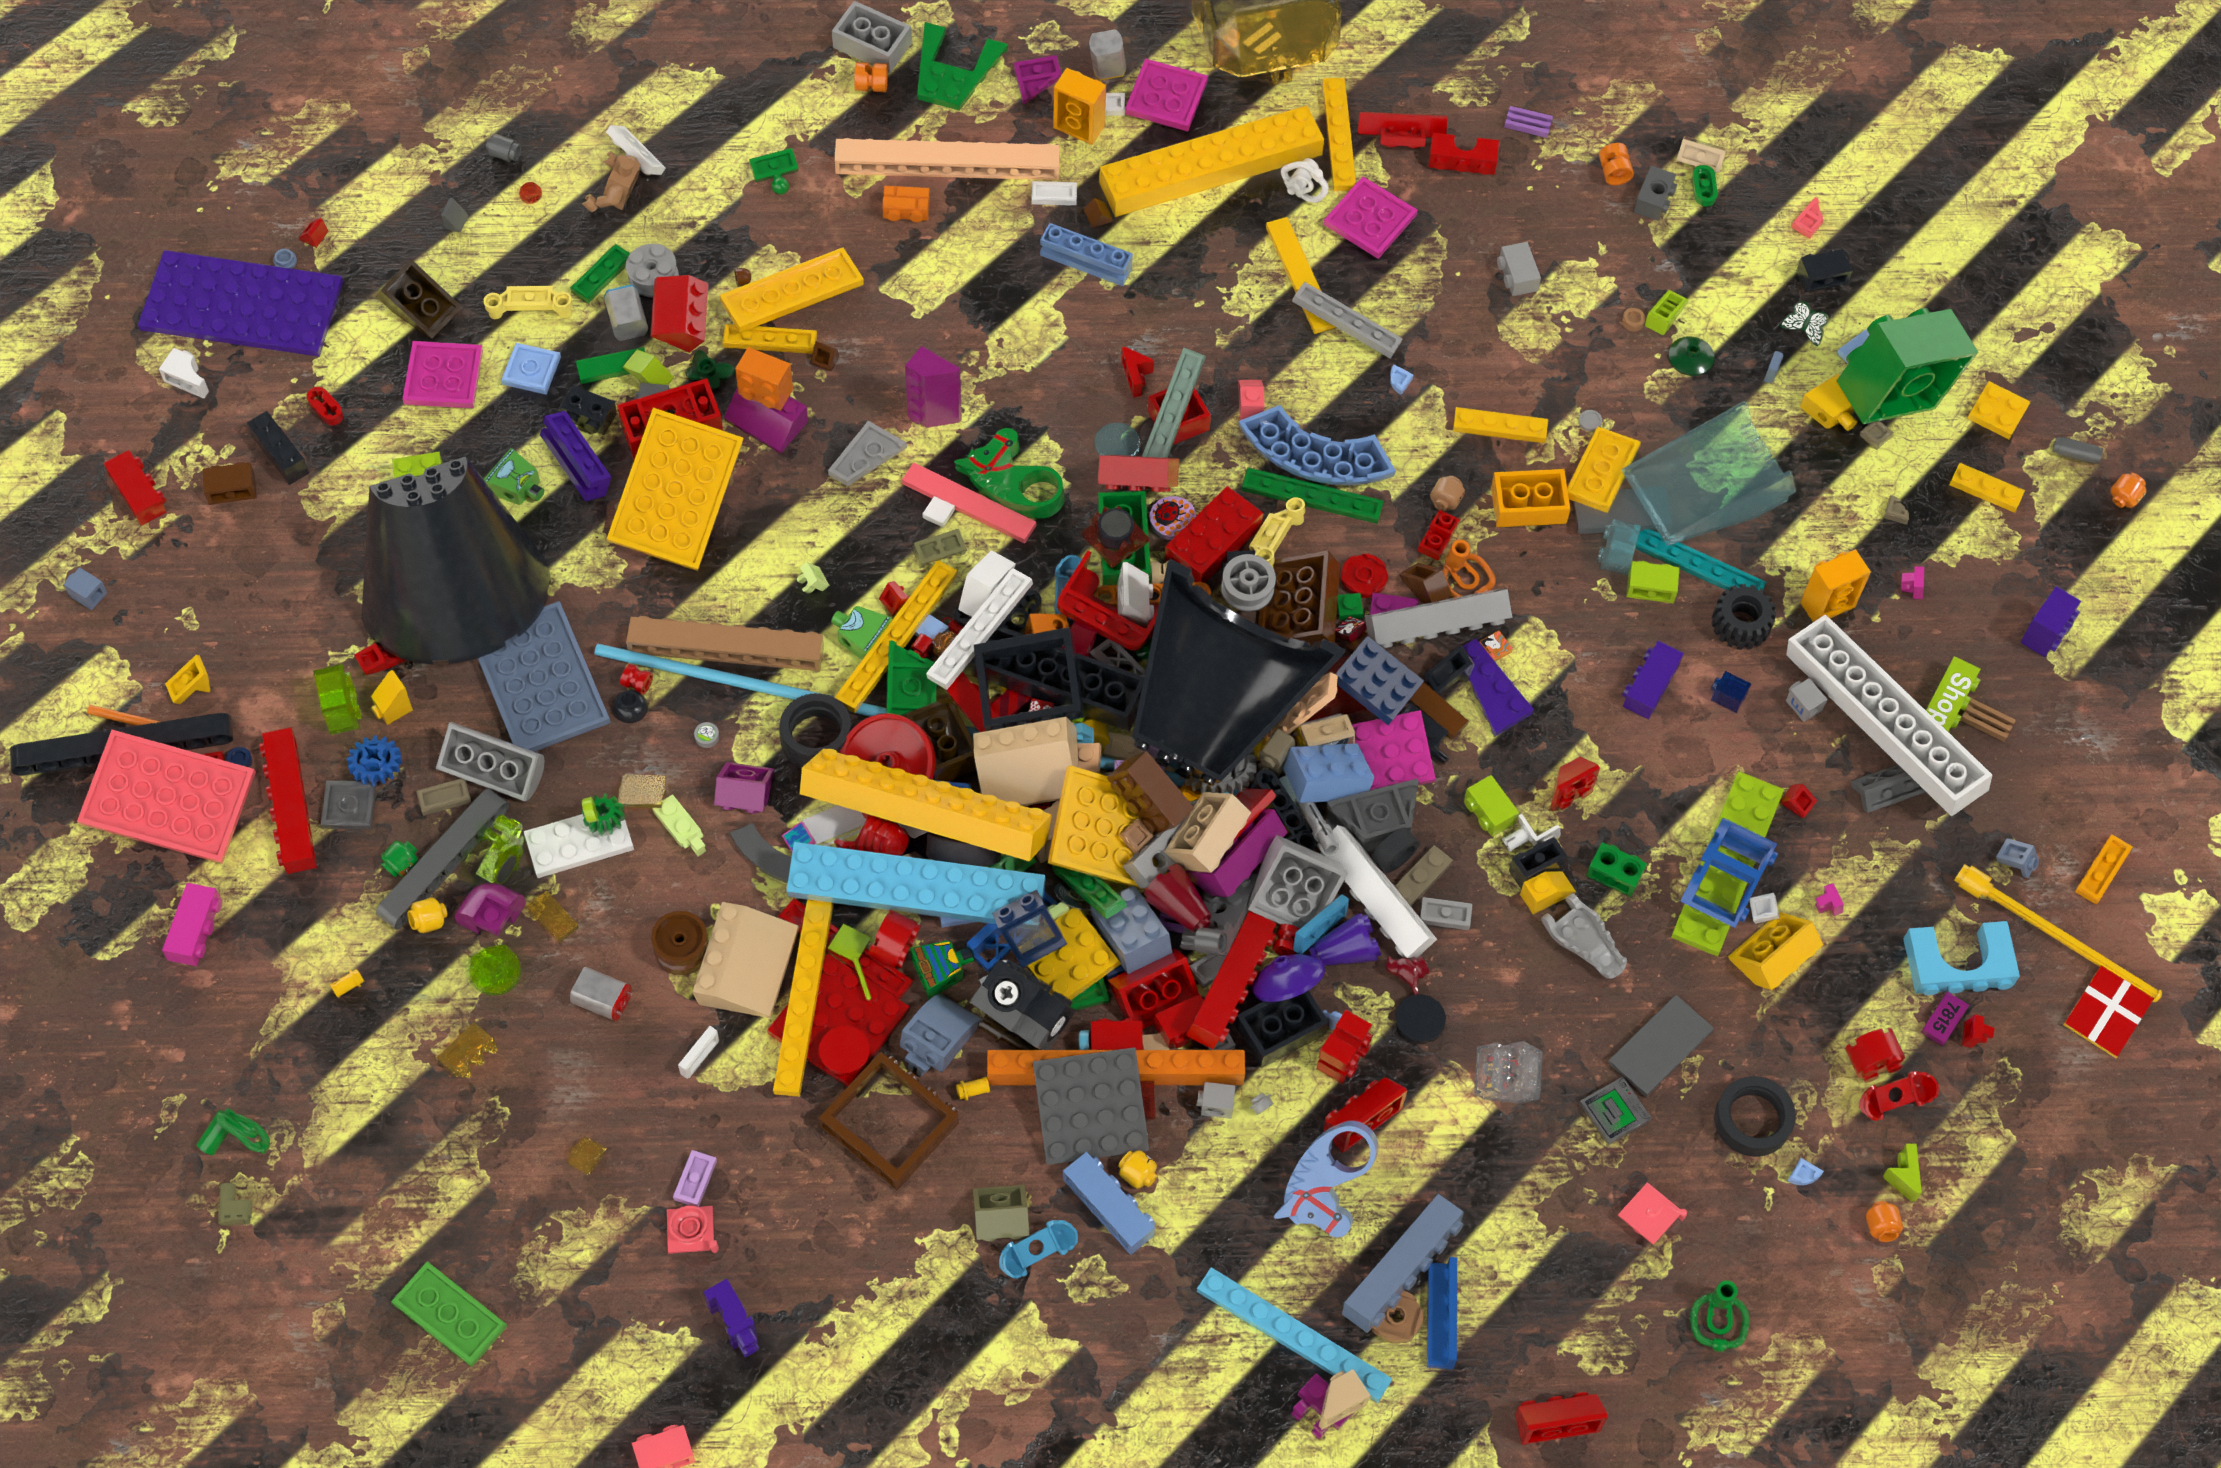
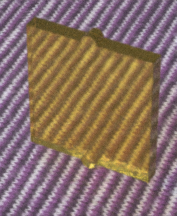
M623 774L621 787L618 788L620 794L618 803L623 804V807L662 808L663 797L667 794L665 789L666 775Z

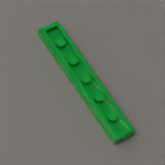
M1248 467L1241 491L1285 502L1291 498H1301L1306 507L1378 524L1384 500Z

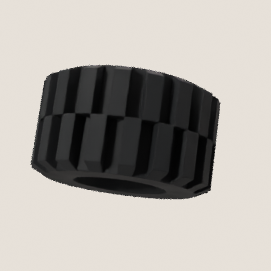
M1740 584L1739 588L1734 585L1730 587V590L1726 589L1723 591L1715 606L1711 622L1712 627H1715V635H1720L1719 640L1722 643L1726 641L1728 642L1727 646L1731 648L1734 645L1739 650H1742L1743 647L1749 650L1753 648V645L1758 647L1762 644V641H1766L1775 622L1776 611L1774 610L1776 606L1775 603H1770L1772 598L1770 595L1765 596L1763 589L1757 590L1754 585L1746 587V584ZM1745 612L1752 616L1755 621H1740L1733 613Z

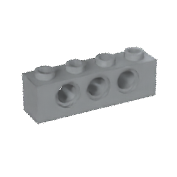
M1195 799L1189 802L1194 807L1199 799ZM1187 816L1175 828L1155 834L1154 838L1137 854H1134L1122 866L1141 889L1147 888L1160 873L1170 872L1168 867L1176 864L1164 851L1169 845V840L1173 839ZM1153 857H1155L1157 860V867L1153 865Z

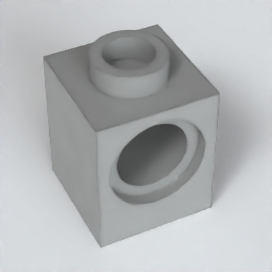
M1205 1082L1204 1091H1198L1197 1106H1202L1201 1115L1232 1119L1235 1086Z

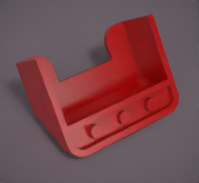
M1087 550L1058 597L1057 608L1059 612L1074 621L1097 630V633L1129 650L1140 649L1153 635L1158 606L1150 604L1154 606V616L1152 620H1149L1147 628H1143L1118 615V608L1093 596L1099 587L1100 579L1095 572L1087 569L1092 553Z

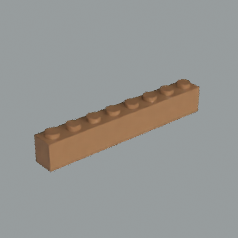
M647 616L630 618L626 640L628 650L652 656L810 671L821 670L824 650L823 635L816 632L801 633L789 629L779 631L770 630L766 627L747 628L743 625L726 626L720 623L704 624L693 620L683 622L670 618L651 619Z

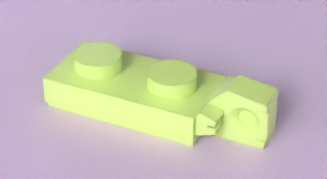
M673 794L652 807L654 814L681 847L686 849L690 846L697 856L706 852L705 844L701 840L704 837L701 829Z

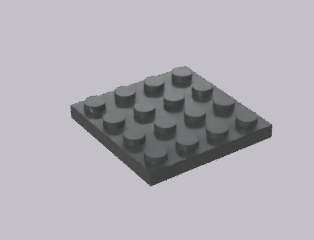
M1135 1047L1033 1061L1047 1165L1076 1161L1085 1152L1091 1157L1096 1156L1100 1158L1127 1154L1129 1151H1149Z

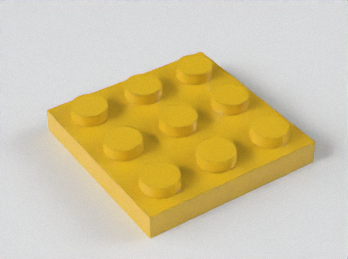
M1074 907L1055 920L1067 945L1027 965L1035 977L1053 987L1050 992L1054 993L1057 991L1070 1000L1120 965L1117 957L1081 910ZM1049 925L1018 947L1022 954L1034 948L1032 943L1034 938L1041 937L1045 942L1055 937Z

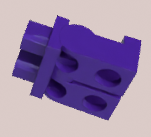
M728 1279L703 1291L710 1313L713 1315L719 1312L724 1320L725 1329L732 1348L739 1347L744 1357L758 1351L755 1323L751 1316L747 1318L746 1311Z

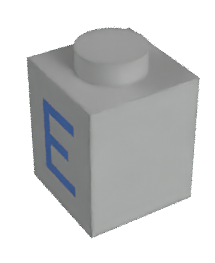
M1810 678L1802 683L1800 681L1794 683L1789 688L1790 692L1786 699V702L1803 722L1823 711L1827 702V698Z

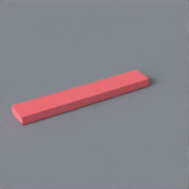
M916 463L911 465L902 479L903 485L930 498L935 496L954 505L956 511L1024 544L1036 527V521Z

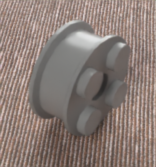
M661 244L642 245L632 251L626 261L629 284L634 285L639 295L653 298L656 277L679 276L674 254Z
M1244 554L1233 558L1227 563L1223 571L1221 591L1224 599L1229 605L1240 611L1251 612L1265 607L1272 599L1276 581L1274 569L1268 561L1257 555Z

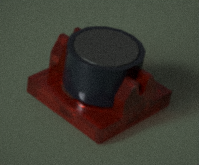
M1117 506L1115 509L1104 507L1101 514L1099 512L1095 514L1092 519V525L1082 531V536L1112 568L1149 542V537L1133 521L1131 515L1120 506Z

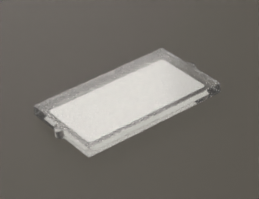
M827 803L797 816L798 822L802 821L805 823L815 839L816 844L814 845L828 846L833 844L836 839L842 840L859 833L866 821L862 812L832 803Z

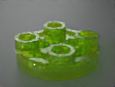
M506 945L487 947L471 957L470 978L475 988L483 994L490 996L505 994L511 991L520 980L521 965L519 959Z

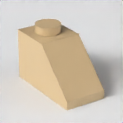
M1354 1369L1347 1373H1344V1371L1338 1372L1330 1379L1331 1382L1326 1391L1319 1422L1321 1430L1367 1405L1371 1395Z

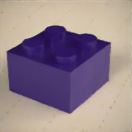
M2056 586L2033 618L2020 643L2043 657H2046L2050 650L2055 652L2063 637L2068 634L2074 621L2080 614L2077 608L2081 601Z

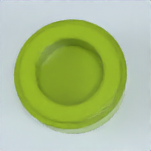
M584 798L582 800V807L586 821L589 823L598 821L593 798Z

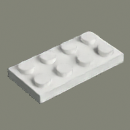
M582 814L524 831L537 878L634 850L625 819L620 821L621 829L613 828L612 835L608 831H605L603 836L599 835L598 831L592 834L589 826L586 827L584 825Z

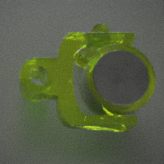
M503 814L496 818L493 828L501 831L502 834L500 836L495 833L491 827L485 831L483 840L488 839L493 844L483 858L476 872L477 875L491 883L502 885L510 877L513 870H518L520 858L523 855L522 845L524 837L520 835L523 827L522 823L514 818L509 819Z

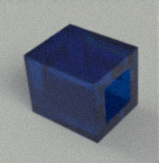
M1725 671L1721 679L1716 677L1710 690L1714 691L1711 701L1737 713L1748 694L1751 683Z

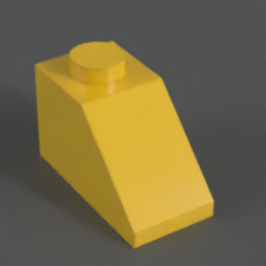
M391 670L371 696L374 706L371 707L372 711L378 719L383 718L387 725L413 711L404 685L395 672Z
M1563 871L1543 872L1523 883L1520 896L1531 913L1535 914L1565 899L1571 893L1575 894L1576 891Z

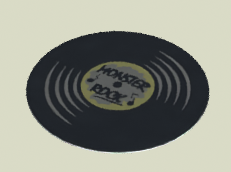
M1060 882L1055 886V893L1061 901L1074 908L1090 910L1091 905L1065 882Z

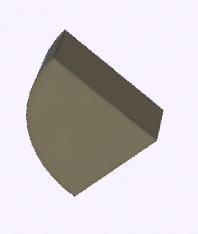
M1890 495L1884 518L1907 525L1909 520L1908 510L1900 503V499Z

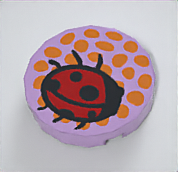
M1177 496L1162 498L1153 505L1150 511L1151 528L1160 538L1172 540L1196 517V511L1193 505L1186 499Z

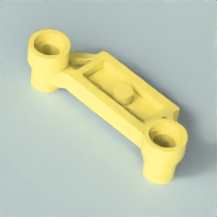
M507 286V290L502 294L490 293L484 298L485 309L489 312V316L492 319L501 318L506 311L554 310L561 318H568L572 314L571 308L573 303L570 294L566 292L557 293L554 291L553 286Z
M1291 498L1287 501L1285 510L1275 514L1269 513L1249 545L1250 550H1255V555L1264 558L1272 567L1275 562L1274 553L1292 525H1301L1304 522V501L1301 498Z

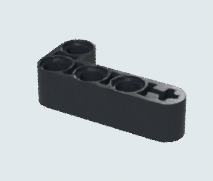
M1269 769L1260 770L1251 781L1249 789H1272L1276 797L1265 809L1275 810L1287 830V834L1283 838L1301 845V842L1306 848L1313 851L1318 844V841L1313 837V830L1276 774Z

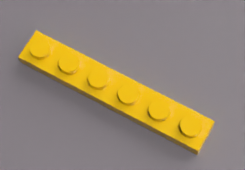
M1323 78L1322 88L1333 191H1350L1356 184L1345 78Z

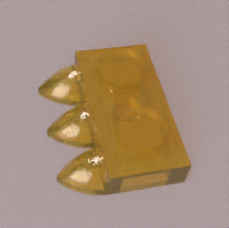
M473 1022L437 1059L454 1076L471 1078L472 1072L469 1065H484L482 1052L497 1053V1046L494 1039Z

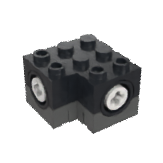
M1000 959L997 961L982 983L983 985L980 986L970 1003L1005 1028L1018 1034L1041 1050H1050L1059 1037L1058 1034H1061L1076 1012V1009L1071 1007L1073 1001L1057 991L1054 993L1050 992L1053 987L1043 980L1032 976V972L1009 959L1007 962Z

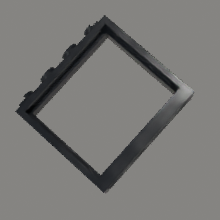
M1070 627L974 644L983 723L986 731L1067 717L1072 723V720L1085 718L1074 635ZM1065 646L1073 704L992 718L985 661Z

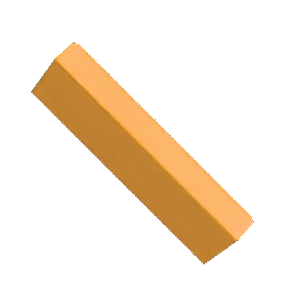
M2111 834L2075 892L2097 905L2133 846Z

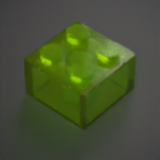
M343 664L313 670L321 711L330 735L359 729L358 719L362 718L360 706L357 704L356 698L358 695L351 673L345 672Z

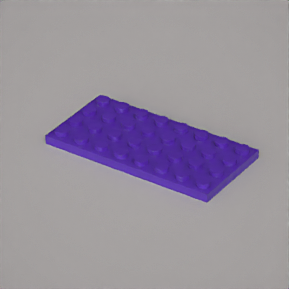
M164 250L138 327L142 331L320 357L341 291L343 278L338 275Z

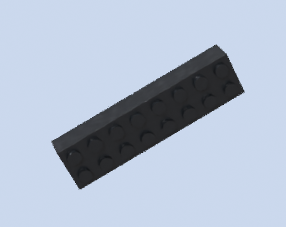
M998 626L986 642L1023 636V634ZM1061 647L985 661L987 682L1038 700L1054 703L1057 707L1073 704L1066 651ZM1076 653L1085 716L1130 732L1136 720L1144 677ZM974 656L963 669V672L978 678Z

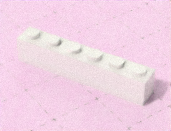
M1337 825L1332 830V835L1339 844V850L1333 855H1326L1319 842L1317 847L1321 850L1320 854L1342 864L1348 873L1343 883L1346 882L1351 888V895L1357 901H1362L1366 906L1364 909L1366 914L1371 919L1378 921L1383 935L1394 941L1396 951L1403 958L1420 956L1437 938L1347 827Z

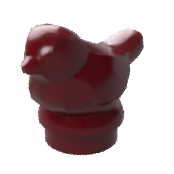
M1421 955L1412 957L1410 960L1407 958L1396 960L1388 956L1385 965L1388 973L1397 976L1411 987L1413 995L1419 994L1417 988L1418 980L1425 978V975L1430 973Z

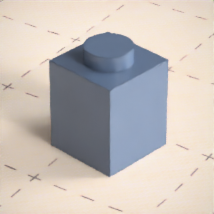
M80 567L75 573L69 575L64 583L68 595L90 610L107 594L102 581Z

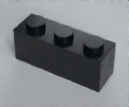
M268 411L247 422L252 438L288 485L309 474L305 459Z

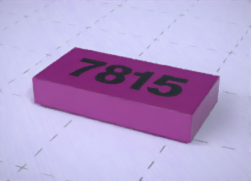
M1947 991L1921 1033L1943 1046L1969 1004Z

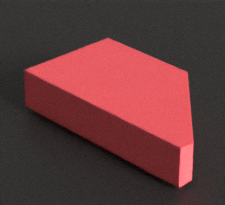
M1817 197L1809 203L1791 226V228L1809 239L1822 226L1824 221Z

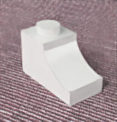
M173 348L159 368L163 381L196 396L205 398L209 391L205 380L196 374L198 366L195 357L188 351H180Z

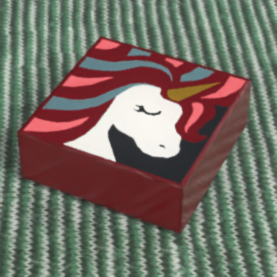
M1349 616L1335 629V636L1352 643L1367 630L1366 623Z

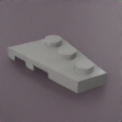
M868 421L830 467L828 475L849 486L906 449L907 443Z

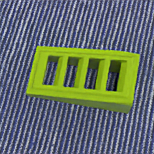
M1668 290L1648 313L1645 326L1664 335L1684 309L1688 299Z

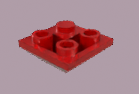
M1580 756L1560 767L1550 806L1552 812L1559 808L1562 810L1566 809L1577 798H1586L1594 791L1600 771L1598 764Z

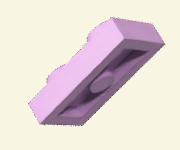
M694 1150L691 1151L673 1195L674 1201L699 1208L717 1163L716 1157Z

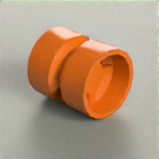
M856 62L855 91L868 92L872 88L874 92L886 93L888 81L887 63H874L873 66H870L868 62Z
M1612 143L1599 151L1605 180L1609 185H1622L1633 178L1634 171L1629 160L1630 157L1626 145L1623 143Z

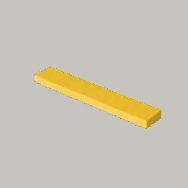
M1288 217L1267 222L1266 229L1295 293H1297L1304 282L1321 291ZM1303 308L1314 334L1336 328Z

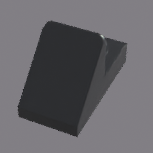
M1459 645L1424 675L1435 692L1441 695L1458 680L1467 682L1475 664L1464 647Z

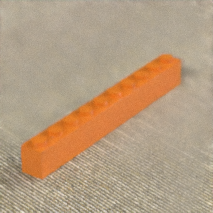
M988 1050L987 1079L989 1085H1036L1033 1061L1112 1050ZM1136 1050L1140 1085H1204L1205 1082L1226 1085L1244 1084V1050Z

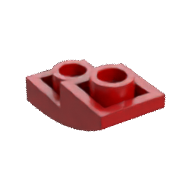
M1439 510L1431 522L1428 532L1419 544L1417 551L1439 561L1461 519Z

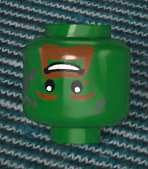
M396 840L382 853L381 859L383 862L381 865L395 878L398 875L405 877L419 862L418 857L415 855L418 850L408 841L403 844Z

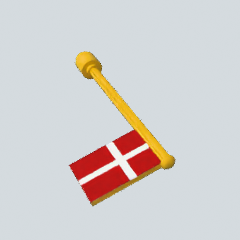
M1964 864L1954 880L1959 883L1958 886L1978 899L1981 895L1984 897L1988 896L2099 966L2098 971L2063 1025L2114 1058H2117L2151 1003L2157 1002L2161 998L2162 991L2155 989L1997 890L1990 883L1992 879L1990 876L1972 865L1969 867Z

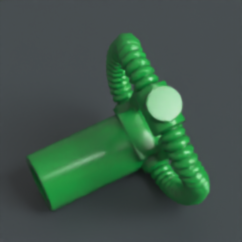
M226 1108L225 1111L219 1110L196 1144L204 1153L215 1155L228 1133H231L249 1150L260 1152L264 1155L270 1148V1139L266 1131L258 1123L243 1115L236 1114L230 1108ZM259 1135L262 1141L254 1143L247 1137L255 1138Z
M1729 1280L1720 1282L1712 1293H1708L1707 1296L1703 1295L1698 1300H1695L1690 1311V1325L1693 1336L1701 1344L1712 1347L1715 1352H1724L1726 1348H1738L1744 1344L1749 1331V1311L1744 1302L1736 1298L1738 1293L1737 1286ZM1704 1303H1709L1706 1319L1707 1327L1712 1333L1717 1335H1724L1731 1330L1733 1325L1732 1306L1734 1304L1739 1308L1743 1320L1740 1334L1736 1340L1727 1341L1726 1339L1716 1338L1712 1340L1701 1334L1698 1328L1697 1317L1699 1309ZM1714 1308L1727 1309V1314L1725 1315L1727 1326L1724 1329H1717L1712 1324Z

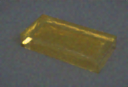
M547 891L527 905L528 910L558 943H561L579 928L573 918Z

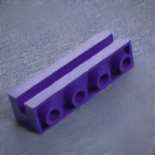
M562 411L545 416L543 423L547 428L541 429L540 436L583 499L589 501L606 496L611 476L567 412Z

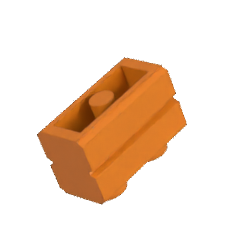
M884 186L883 218L890 221H898L900 219L913 222L928 221L930 188Z

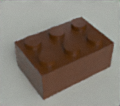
M1147 751L1127 758L1107 777L1111 783V788L1127 802V807L1143 821L1142 823L1154 835L1175 828L1194 809L1192 804Z

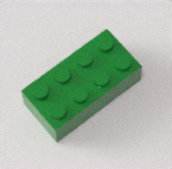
M1145 491L1098 493V521L1100 515L1109 509L1125 510L1134 521V535L1130 545L1123 549L1113 550L1105 547L1100 542L1102 586L1117 585L1123 562H1128L1148 574L1150 584L1151 567Z

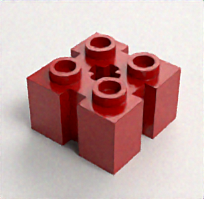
M1345 1010L1332 1034L1329 1035L1320 1049V1059L1316 1069L1342 1084L1347 1077L1352 1078L1358 1068L1357 1063L1360 1057L1364 1058L1371 1047L1370 1042L1373 1035L1370 1032L1372 1024Z

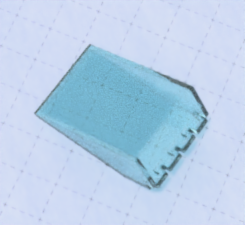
M1746 401L1739 403L1621 469L1667 546L1757 518L1788 501V496L1796 492L1792 473L1790 471L1783 473L1774 458L1770 459L1772 457L1771 452L1764 441L1760 440L1759 433L1751 424L1752 419Z

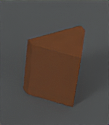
M1094 198L1084 208V213L1091 228L1113 222L1103 201Z
M816 341L810 363L832 371L840 357L838 349Z

